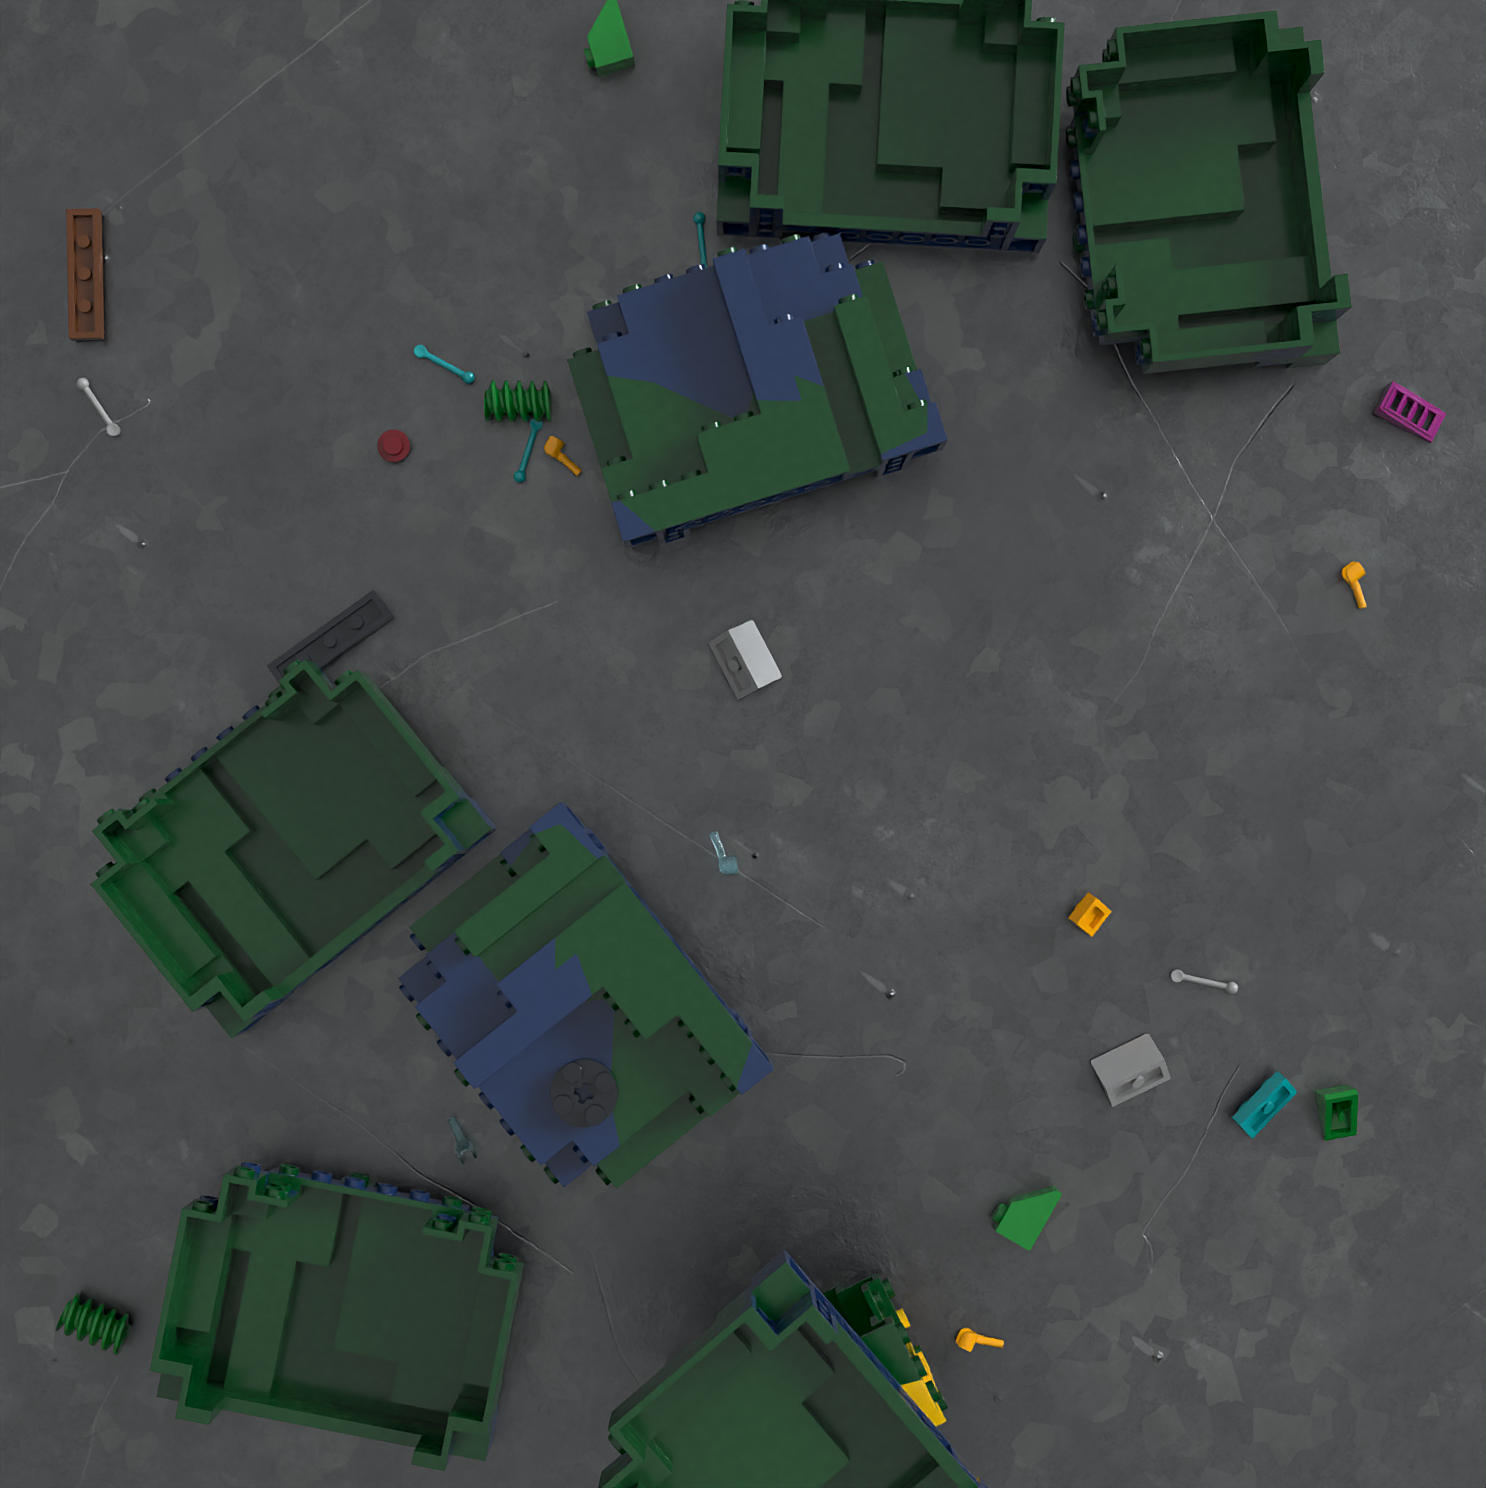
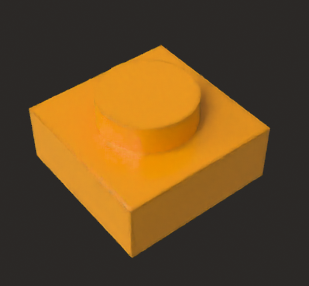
M1088 892L1076 905L1068 918L1081 930L1093 937L1112 911Z

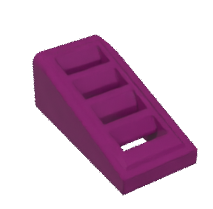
M1393 381L1386 386L1373 411V414L1429 443L1433 441L1447 414ZM1395 397H1397L1400 401L1395 411L1390 409V406ZM1406 403L1411 404L1406 417L1400 415ZM1419 408L1422 410V413L1415 424L1411 420ZM1428 414H1430L1434 418L1426 431L1422 426Z

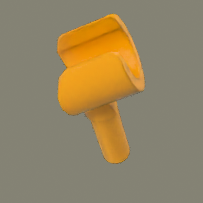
M550 436L544 446L545 453L562 462L577 476L582 470L565 454L561 453L565 443L554 436Z
M1352 561L1342 569L1341 575L1351 586L1358 608L1361 609L1366 607V603L1358 579L1366 575V572L1359 562Z
M962 1328L955 1340L959 1347L969 1352L972 1351L975 1343L1003 1348L1004 1344L1003 1340L984 1337L969 1328Z

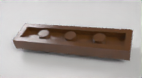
M99 208L66 209L69 339L72 341L104 340L102 211Z

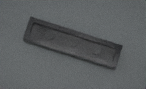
M372 590L268 664L267 667L278 682L285 676L282 671L296 660L300 662L304 660L311 661L322 669L394 617L378 594Z

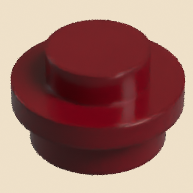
M388 430L378 439L377 449L381 457L386 461L400 462L409 454L410 441L403 432Z

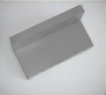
M752 620L732 628L708 642L738 700L782 677Z
M1144 1034L1091 1060V1065L1101 1081L1112 1107L1171 1079L1166 1062L1149 1034Z

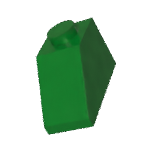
M607 0L587 36L589 48L583 49L588 67H595L598 77L635 66L634 56L617 0Z
M1051 1186L1008 1198L1005 1205L1000 1203L992 1215L991 1220L994 1221L993 1229L995 1232L1030 1251L1062 1193L1059 1189Z

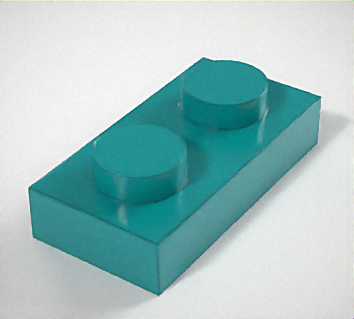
M1276 1071L1271 1078L1266 1079L1262 1083L1260 1089L1247 1102H1244L1239 1107L1238 1112L1232 1119L1253 1139L1295 1096L1297 1091L1281 1073Z

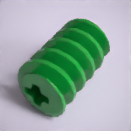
M491 380L489 388L485 390L484 394L485 421L489 422L492 413H494L496 420L502 422L505 413H507L509 420L515 422L518 413H520L523 422H528L531 413H533L536 422H541L544 413H546L549 422H551L552 394L547 381H543L541 389L537 390L534 381L530 380L528 389L524 390L521 380H517L514 390H511L508 380H504L501 390H498L495 380Z
M76 1294L66 1304L58 1321L56 1331L60 1330L65 1324L64 1334L66 1336H71L77 1329V1340L83 1341L89 1335V1345L95 1346L102 1339L101 1350L107 1351L114 1344L113 1353L118 1356L131 1330L132 1325L128 1324L129 1314L125 1313L119 1320H116L117 1309L113 1308L107 1315H104V1304L101 1303L95 1310H92V1299L89 1298L83 1305H79L80 1294Z

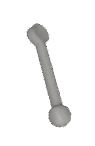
M79 378L76 382L77 388L83 390L107 425V433L113 437L118 436L121 432L120 426L112 423L90 390L88 380L86 378Z
M1179 969L1173 970L1170 974L1174 982L1188 981L1223 989L1232 995L1238 991V985L1235 982H1228L1226 984L1186 975Z

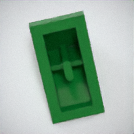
M1340 1085L1314 1090L1324 1141L1357 1135V1089L1348 1085Z

